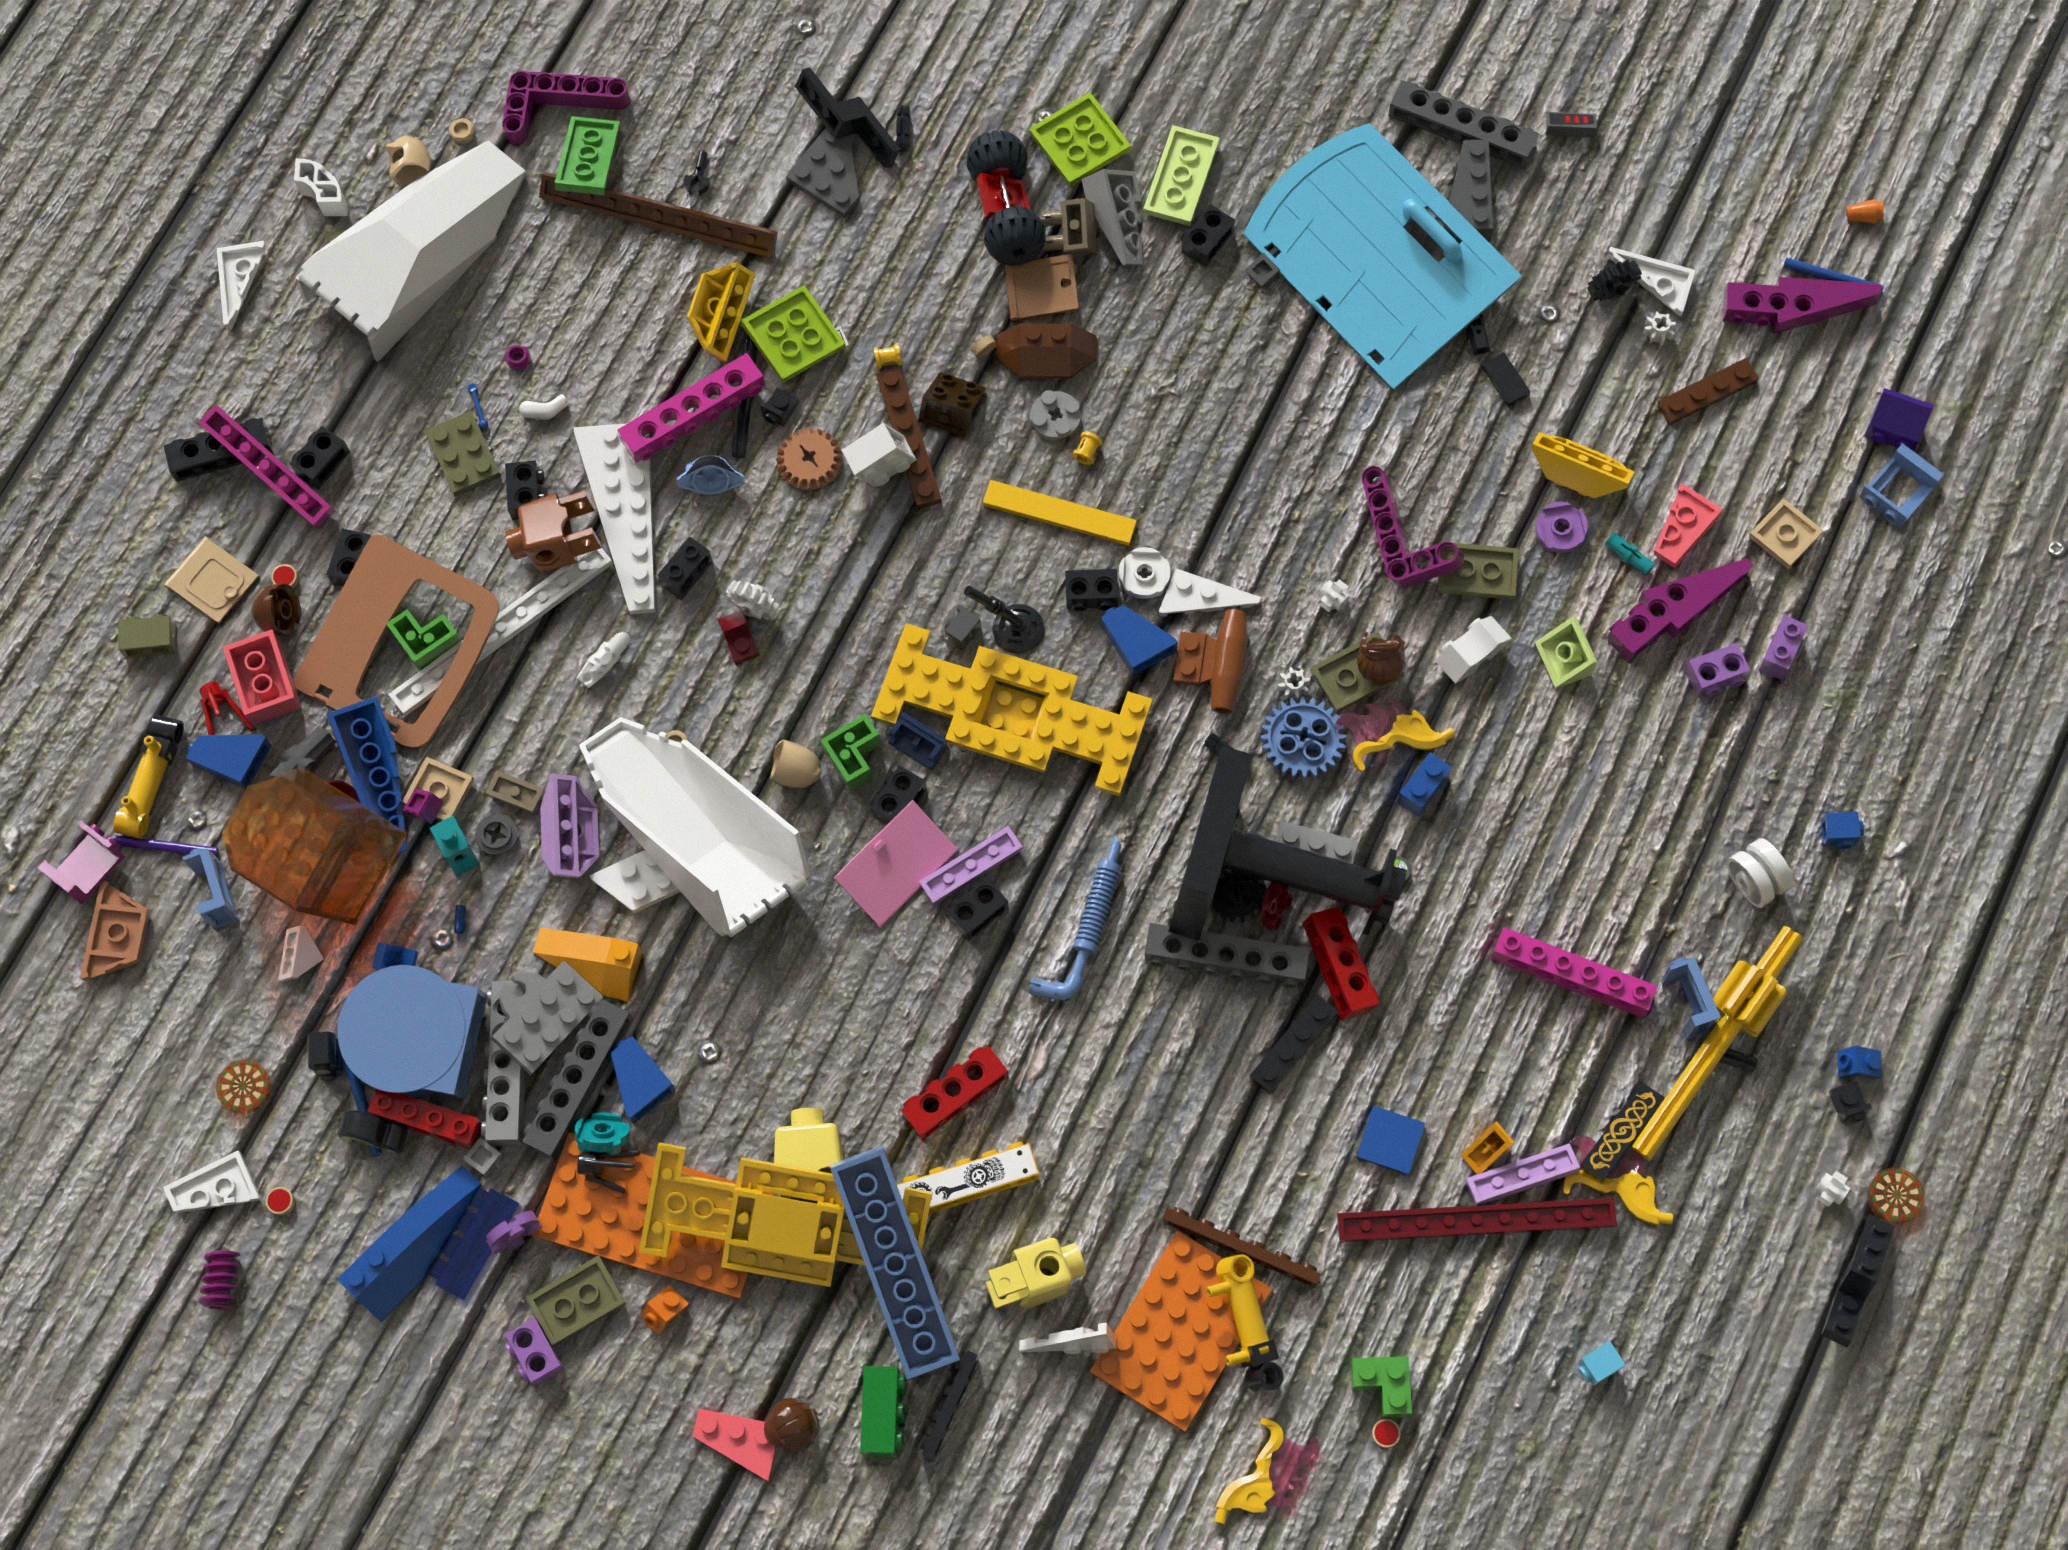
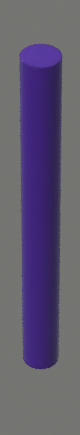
M120 835L114 836V840L123 847L188 855L194 849L208 848L216 857L219 854L218 847L144 838L138 839Z

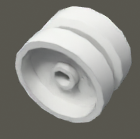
M1759 838L1747 846L1746 852L1739 851L1727 860V869L1734 884L1741 894L1757 908H1762L1772 902L1775 898L1774 894L1782 895L1794 886V878L1785 859L1765 839Z

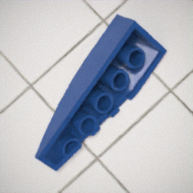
M375 696L327 713L329 725L381 859L407 851L396 745L378 697Z
M462 1165L391 1225L337 1280L382 1323L422 1283L426 1276L425 1273L440 1254L441 1247L446 1239L451 1236L455 1229L454 1226L461 1215H464L482 1184Z

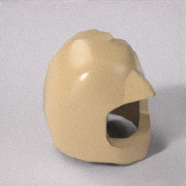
M402 136L385 146L386 151L390 155V178L396 183L409 185L420 176L430 172V153L426 145L417 137Z
M784 739L776 745L770 780L790 788H806L819 779L822 768L820 767L818 757L812 751Z

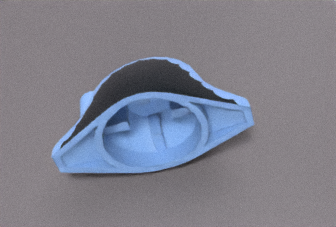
M713 455L702 456L695 459L692 463H687L685 465V472L677 478V487L706 495L719 494L744 484L743 474L734 470L725 459Z

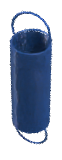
M460 903L455 906L454 932L458 934V941L460 934H463L465 931L466 906L460 905Z

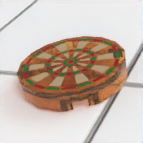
M242 1059L232 1062L222 1070L217 1079L216 1091L218 1099L224 1107L234 1113L247 1114L258 1110L264 1101H267L272 1084L270 1075L262 1065L252 1060Z
M1892 1167L1882 1170L1871 1180L1868 1187L1867 1200L1871 1210L1878 1218L1900 1224L1910 1221L1921 1211L1924 1204V1190L1921 1182L1913 1173L1902 1168Z

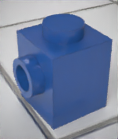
M1858 812L1825 813L1820 821L1823 847L1837 846L1838 849H1849L1856 845L1864 834L1863 821L1859 820Z

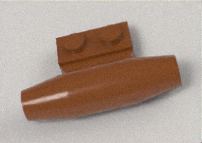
M1236 609L1227 610L1216 640L1206 633H1180L1173 681L1175 684L1201 686V684L1210 681L1211 710L1219 714L1232 713L1242 683L1247 649L1246 613Z

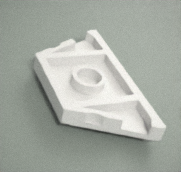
M646 850L589 875L593 883L599 885L633 913L681 892Z

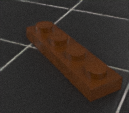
M1744 358L1659 400L1657 406L1668 424L1672 425L1757 383L1759 377L1747 358Z

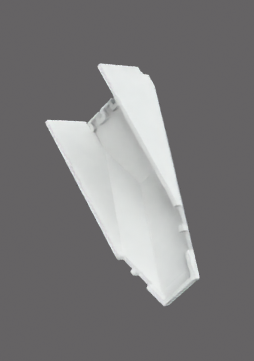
M487 141L420 176L313 254L301 266L302 271L295 278L303 300L308 303L317 294L330 306L339 301L335 306V310L350 322L358 316L354 325L368 336L373 357L379 362L496 240V233L507 216L509 205L513 197H516L526 171L490 141Z
M620 717L579 745L604 803L708 924L721 936L726 934L733 937L747 927L745 920L750 924L768 912L766 905L771 909L789 897L787 890L793 894L808 883L806 878L810 876V871L799 831L687 740H683L681 743L670 740L667 733L660 732L659 735L647 732L644 725Z

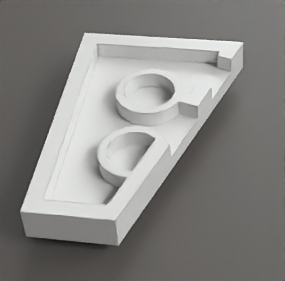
M239 1150L163 1187L175 1213L262 1200Z

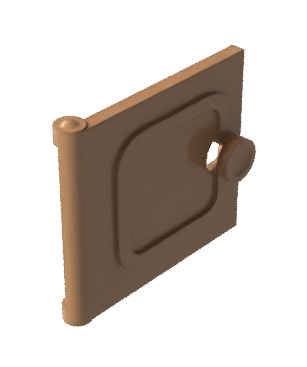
M1073 254L1032 260L1022 265H1005L1011 321L1079 310Z

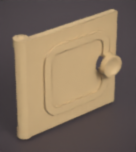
M205 536L165 582L164 586L169 590H173L219 624L259 578V575Z

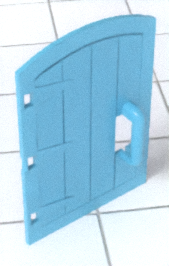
M1370 123L1329 139L1292 165L1264 196L1244 232V237L1280 269V274L1320 313L1327 323L1393 391L1522 278V275ZM1426 208L1449 228L1461 241L1460 244L1425 210ZM1413 219L1444 250L1445 257L1439 263L1404 229ZM1271 244L1280 252L1276 258L1266 250ZM1323 297L1332 305L1327 312L1317 302ZM1374 351L1384 359L1380 365L1369 356Z

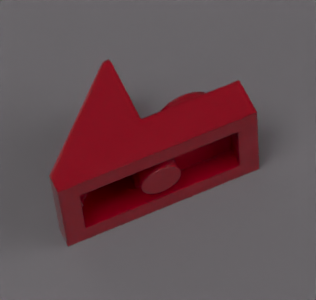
M741 610L718 619L735 665L760 656L746 618Z

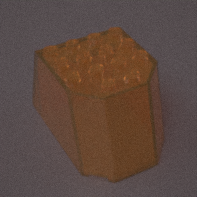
M303 767L270 775L249 785L222 831L230 870L294 911L352 925H357L408 835L402 829Z

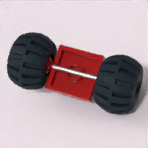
M995 130L991 133L986 132L982 136H978L971 143L966 161L971 177L978 184L985 218L989 219L984 231V243L989 254L999 263L1009 266H1015V264L1022 265L1036 258L1041 253L1046 241L1045 226L1040 217L1030 209L1024 181L1020 180L1027 166V151L1022 141L1008 131L1001 130L999 132Z

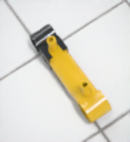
M155 715L152 718L148 735L145 736L140 749L142 758L128 795L121 799L123 808L118 810L114 819L113 830L115 833L138 839L146 835L149 827V813L167 765L172 766L178 750L175 746L179 744L183 736V721L161 715Z
M1243 1254L1223 1258L1218 1263L1216 1269L1217 1276L1222 1283L1208 1286L1206 1292L1209 1297L1228 1294L1242 1347L1237 1348V1353L1227 1355L1225 1362L1228 1366L1241 1363L1242 1368L1249 1367L1246 1371L1245 1379L1252 1391L1276 1390L1283 1383V1371L1277 1363L1270 1362L1279 1359L1274 1339L1269 1340L1252 1280L1254 1264L1248 1256ZM1234 1265L1237 1268V1275L1234 1272ZM1263 1372L1266 1375V1381L1263 1379Z

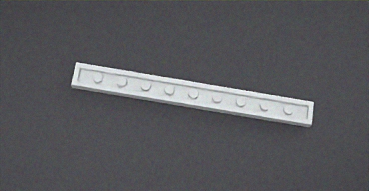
M601 548L577 556L578 563L561 567L498 614L491 634L476 664L611 566L613 562L605 551ZM462 641L388 694L405 717L434 696L449 670Z

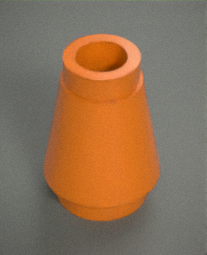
M1873 199L1846 206L1847 221L1877 224V221H1883V201Z

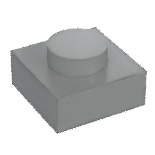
M479 1138L463 1160L486 1177L503 1155Z

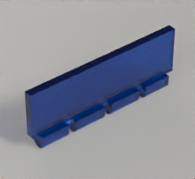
M481 1188L477 1190L469 1205L478 1211L475 1214L466 1209L455 1228L464 1235L461 1238L452 1233L441 1252L450 1259L446 1262L438 1258L428 1274L437 1279L436 1286L462 1300H465L492 1253L486 1241L487 1234L505 1220L509 1224L520 1203L490 1188L489 1192Z

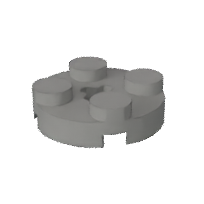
M1051 390L1045 391L1032 405L1031 422L1036 433L1043 439L1061 441L1062 438L1074 435L1080 427L1081 411L1079 402L1067 393L1053 392ZM1060 412V415L1063 417L1053 421L1050 414Z

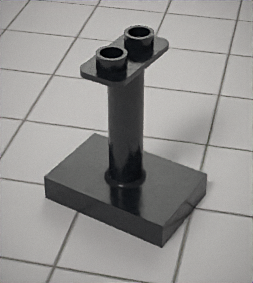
M1222 746L1168 932L1199 941L1215 893L1220 871L1223 869L1363 908L1367 914L1362 934L1369 935L1375 921L1388 924L1395 901H1398L1407 873V870L1394 866L1397 850L1390 848L1382 869L1377 871L1235 829L1234 821L1253 754Z

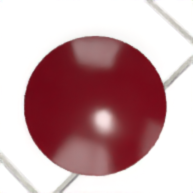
M1271 882L1262 903V922L1265 928L1278 930L1282 922L1281 915L1283 910L1290 909L1293 896L1288 894L1287 886Z

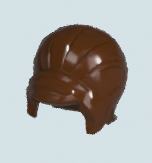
M1365 632L1360 642L1357 658L1360 674L1367 681L1374 684L1383 685L1395 681L1404 669V645L1406 642L1401 640L1399 635H1394L1393 640L1373 637L1366 643L1368 632Z
M797 1398L782 1399L775 1404L765 1421V1438L771 1445L783 1448L787 1452L796 1451L807 1446L817 1435V1426L819 1424L817 1411Z

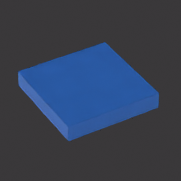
M1373 1105L1356 1158L1408 1176L1425 1123Z

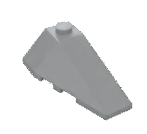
M1102 169L1082 179L1084 195L1087 200L1094 203V216L1122 265H1143L1142 237L1138 233V224L1142 223L1141 215L1138 214L1141 193L1135 171Z

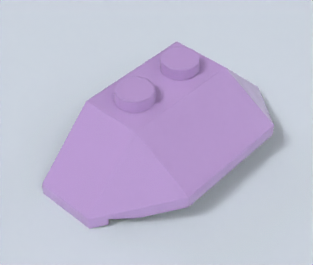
M552 773L549 777L540 808L542 859L554 876L579 878L599 858L598 809L588 792L581 786L577 776Z

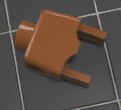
M586 490L563 498H559L555 492L518 508L520 527L505 532L506 541L513 558L518 560L528 556L537 571L545 572L578 563L577 556L601 549V543L592 528L573 533L571 519L595 511L594 504Z

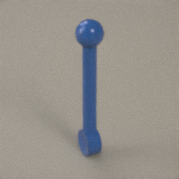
M471 383L467 389L472 394L480 420L479 428L486 430L488 422L484 420L477 396L478 387L476 384Z

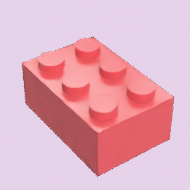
M273 630L223 647L243 713L252 726L302 708L281 642Z

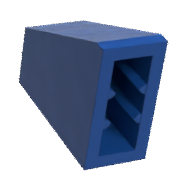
M1124 605L1108 609L1101 617V628L1132 676L1177 652L1178 642L1173 636Z
M198 735L195 742L189 745L186 759L193 767L248 790L272 745L263 735Z
M633 1036L620 1040L614 1046L611 1056L626 1115L635 1124L676 1089Z

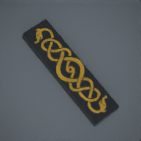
M1641 1082L1582 1161L1580 1168L1603 1183L1654 1115L1665 1097Z

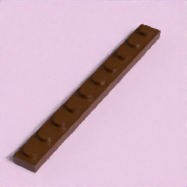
M548 172L542 174L539 198L770 258L775 254L777 231L606 188L605 195L555 190L556 174Z

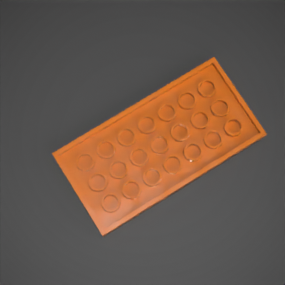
M568 1132L538 1217L542 1228L532 1234L534 1238L593 1256L599 1255L603 1259L741 1300L750 1272L721 1267L725 1240L672 1231L667 1257L639 1253L655 1164L654 1157L640 1153L639 1156L603 1158L606 1161L635 1164L634 1168L603 1167L602 1174L596 1175L625 1188L626 1192L621 1193L598 1183L585 1181V1175L577 1173L580 1154H590V1152L580 1151L575 1140V1134ZM621 1148V1151H631V1150H627V1149ZM683 1166V1175L736 1184L735 1181ZM763 1192L765 1195L776 1196L774 1193Z

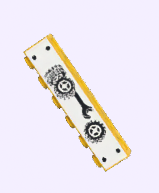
M1016 1142L1007 1147L1008 1150L997 1153V1150H991L981 1155L982 1158L971 1161V1158L959 1160L955 1163L956 1166L945 1169L944 1166L931 1169L928 1175L922 1177L918 1175L908 1176L903 1179V1183L897 1184L902 1199L905 1187L932 1192L929 1214L1040 1180L1030 1143Z

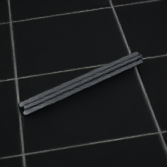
M745 331L742 355L748 353L756 364L757 347ZM752 396L742 400L736 407L731 451L732 456L735 458H744L746 456Z

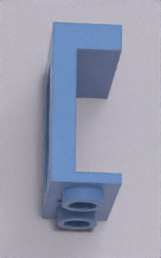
M1902 444L1896 450L1893 458L1871 483L1865 485L1859 497L1863 499L1868 507L1875 508L1882 513L1888 522L1896 524L1901 528L1938 486L1944 474ZM1900 469L1921 484L1901 508L1880 494Z
M197 848L192 850L189 855L183 856V861L197 876L206 873L213 899L197 904L199 914L213 929L238 921L239 917L223 865L208 848Z
M1682 957L1672 961L1661 982L1665 984L1679 979L1694 1015L1690 1017L1682 1030L1686 1040L1712 1031L1721 1017L1695 957L1689 960Z

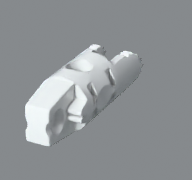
M626 632L616 633L607 643L603 642L587 660L576 677L579 682L585 687L590 688L605 676L621 658L620 654L627 647L626 645L630 643V636Z

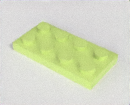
M1172 125L1143 208V214L1191 226L1220 138Z

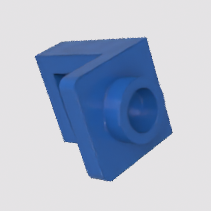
M378 942L372 968L380 970L397 965L415 966L418 951Z
M1853 1046L1837 1052L1839 1077L1845 1078L1855 1075L1870 1079L1882 1078L1881 1051Z

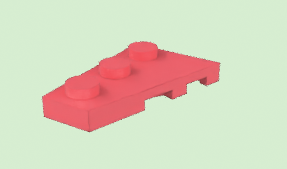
M1680 483L1677 496L1672 503L1669 516L1655 546L1654 555L1673 568H1676L1721 517L1723 509L1688 486Z
M699 1409L693 1437L764 1480L770 1481L777 1447L771 1445L765 1438V1422Z

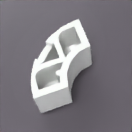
M296 158L294 181L300 194L314 198L323 216H348L347 202L336 178L321 164L307 159Z
M1492 616L1482 620L1477 618L1469 625V630L1454 642L1450 640L1441 647V654L1435 661L1455 684L1477 671L1478 666L1484 660L1492 659L1512 639Z

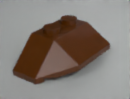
M1021 323L997 334L996 360L1003 363L1019 378L1071 379L1089 364L1096 361L1097 335L1072 324Z

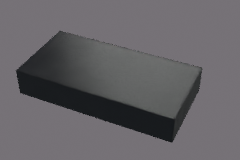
M1504 352L1482 363V369L1508 407L1530 396V390Z

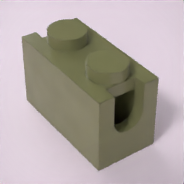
M156 614L152 618L129 617L127 620L118 621V650L125 659L177 654V625L171 623V617L164 614Z

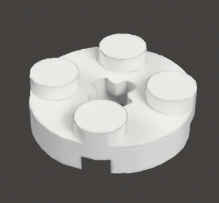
M1142 547L1131 551V554L1122 559L1119 566V581L1124 592L1140 599H1149L1162 595L1170 581V565L1167 559L1165 560L1160 555V552L1153 548ZM1142 568H1147V571L1152 574L1147 576V578H1142L1137 572H1142Z

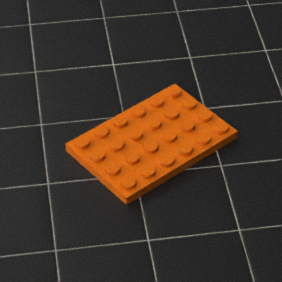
M1177 1230L1114 1331L1116 1349H1108V1352L1101 1353L1091 1368L1090 1373L1185 1433L1227 1365L1225 1357L1235 1352L1240 1344V1338L1228 1294L1209 1297L1206 1292L1208 1286L1222 1283L1217 1276L1216 1269L1218 1263L1223 1258ZM1234 1265V1272L1237 1275V1268ZM1252 1277L1261 1309L1272 1288Z

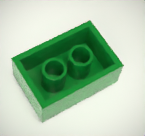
M864 1366L860 1453L864 1459L898 1460V1453L904 1452V1435H902V1432H899L900 1424H905V1407L901 1403V1396H906V1379H904V1375H901L898 1367Z

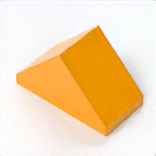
M1496 1121L1461 1156L1478 1175L1485 1172L1510 1152L1515 1142Z

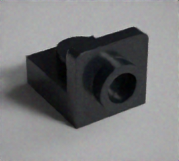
M776 388L768 402L761 403L762 416L767 422L774 425L777 423L784 427L798 406L799 399Z
M1857 1081L1829 1091L1841 1122L1850 1120L1851 1123H1856L1867 1118L1866 1114L1872 1107L1870 1103H1865Z

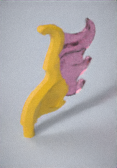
M1386 699V703L1392 706L1391 709H1384L1376 704H1366L1364 708L1370 710L1369 715L1345 713L1335 723V729L1344 726L1352 733L1355 745L1352 759L1359 772L1365 770V765L1362 762L1364 755L1391 749L1395 742H1400L1417 750H1431L1444 746L1448 740L1455 737V732L1451 727L1441 733L1433 731L1425 718L1416 710H1413L1408 715L1404 705L1396 699Z
M1577 1136L1569 1142L1570 1145H1578L1581 1150L1579 1166L1596 1144V1141L1587 1136ZM1636 1151L1632 1152L1634 1161H1629L1624 1154L1603 1183L1581 1168L1580 1172L1568 1175L1565 1178L1563 1184L1564 1195H1568L1571 1186L1576 1183L1584 1184L1603 1194L1615 1192L1628 1211L1636 1218L1656 1226L1658 1223L1672 1225L1673 1214L1659 1212L1655 1207L1654 1181L1651 1176H1647L1646 1179L1642 1177L1645 1164L1642 1156Z
M1262 1418L1260 1424L1270 1430L1271 1436L1255 1461L1257 1469L1253 1474L1240 1478L1227 1486L1215 1507L1217 1511L1214 1522L1225 1525L1228 1511L1230 1512L1231 1509L1239 1508L1251 1513L1266 1512L1267 1508L1264 1505L1265 1502L1278 1508L1290 1506L1295 1499H1286L1284 1494L1289 1490L1302 1486L1308 1479L1307 1476L1299 1478L1297 1472L1303 1465L1311 1463L1315 1459L1319 1447L1316 1438L1312 1436L1311 1442L1308 1445H1297L1283 1435L1282 1428L1276 1422Z

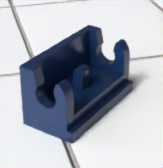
M905 712L901 714L899 720L889 733L891 736L888 740L889 744L930 770L934 768L948 748L947 740Z

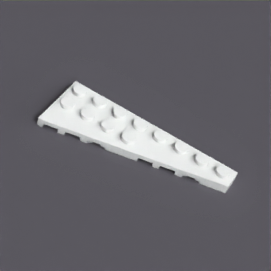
M626 424L574 427L575 438L629 613H656L650 458L635 463L621 442L617 429ZM650 433L645 435V438H650Z

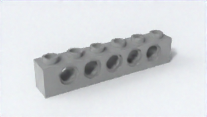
M512 981L492 982V989L487 992V1004L491 1006L490 1016L486 1017V1031L490 1032L489 1042L485 1043V1058L489 1059L488 1068L484 1069L483 1075L484 1084L487 1085V1095H483L482 1099L483 1111H486V1121L482 1122L481 1135L491 1146L523 1145L525 1070L490 1039L508 1020L506 1016L501 1015L500 994L505 984L510 986L511 993L516 997L524 995L523 987ZM502 1059H511L510 1064L506 1068L498 1067ZM503 1084H508V1092L498 1095V1088ZM508 1111V1117L504 1121H496L499 1112Z

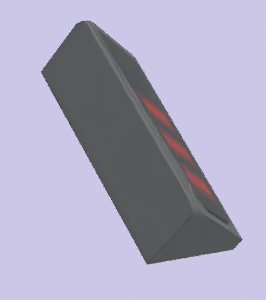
M1546 112L1545 135L1595 138L1597 131L1596 114Z

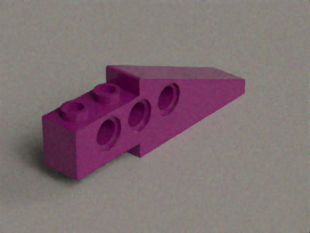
M1779 277L1776 286L1728 282L1723 298V321H1730L1733 324H1742L1744 322L1756 323L1759 326L1772 324L1773 334H1777L1874 306L1881 294V284ZM1746 304H1752L1755 306V308H1751ZM1772 306H1778L1780 309H1774ZM1797 307H1801L1806 311H1800Z
M1746 558L1644 590L1640 595L1638 604L1629 611L1628 614L1630 616L1624 621L1621 619L1617 620L1610 627L1609 630L1611 632L1607 641L1628 663L1631 662L1666 631L1673 638L1678 636L1750 575L1754 565ZM1669 595H1677L1681 600L1674 601ZM1656 610L1660 612L1662 616H1653L1650 611ZM1638 626L1643 632L1637 633L1631 627Z

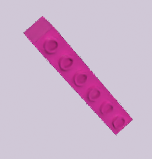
M748 353L617 429L620 440L635 463L641 460H648L661 448L670 447L678 438L695 432L698 426L715 420L720 413L727 409L737 407L747 397L759 394L765 387L763 375ZM735 382L741 383V385L737 387L731 386ZM712 395L720 396L715 400L709 399ZM690 408H698L696 412H688ZM668 421H677L674 425H666ZM649 433L655 434L652 438H645V435Z
M215 404L198 422L316 528L319 529L335 511L334 508L218 405Z
M1505 927L1502 929L1491 958L1493 961L1641 1018H1645L1658 987Z

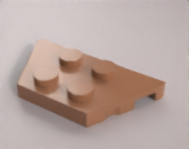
M105 880L100 884L80 974V978L83 981H88L137 964L141 959L150 911L111 886Z

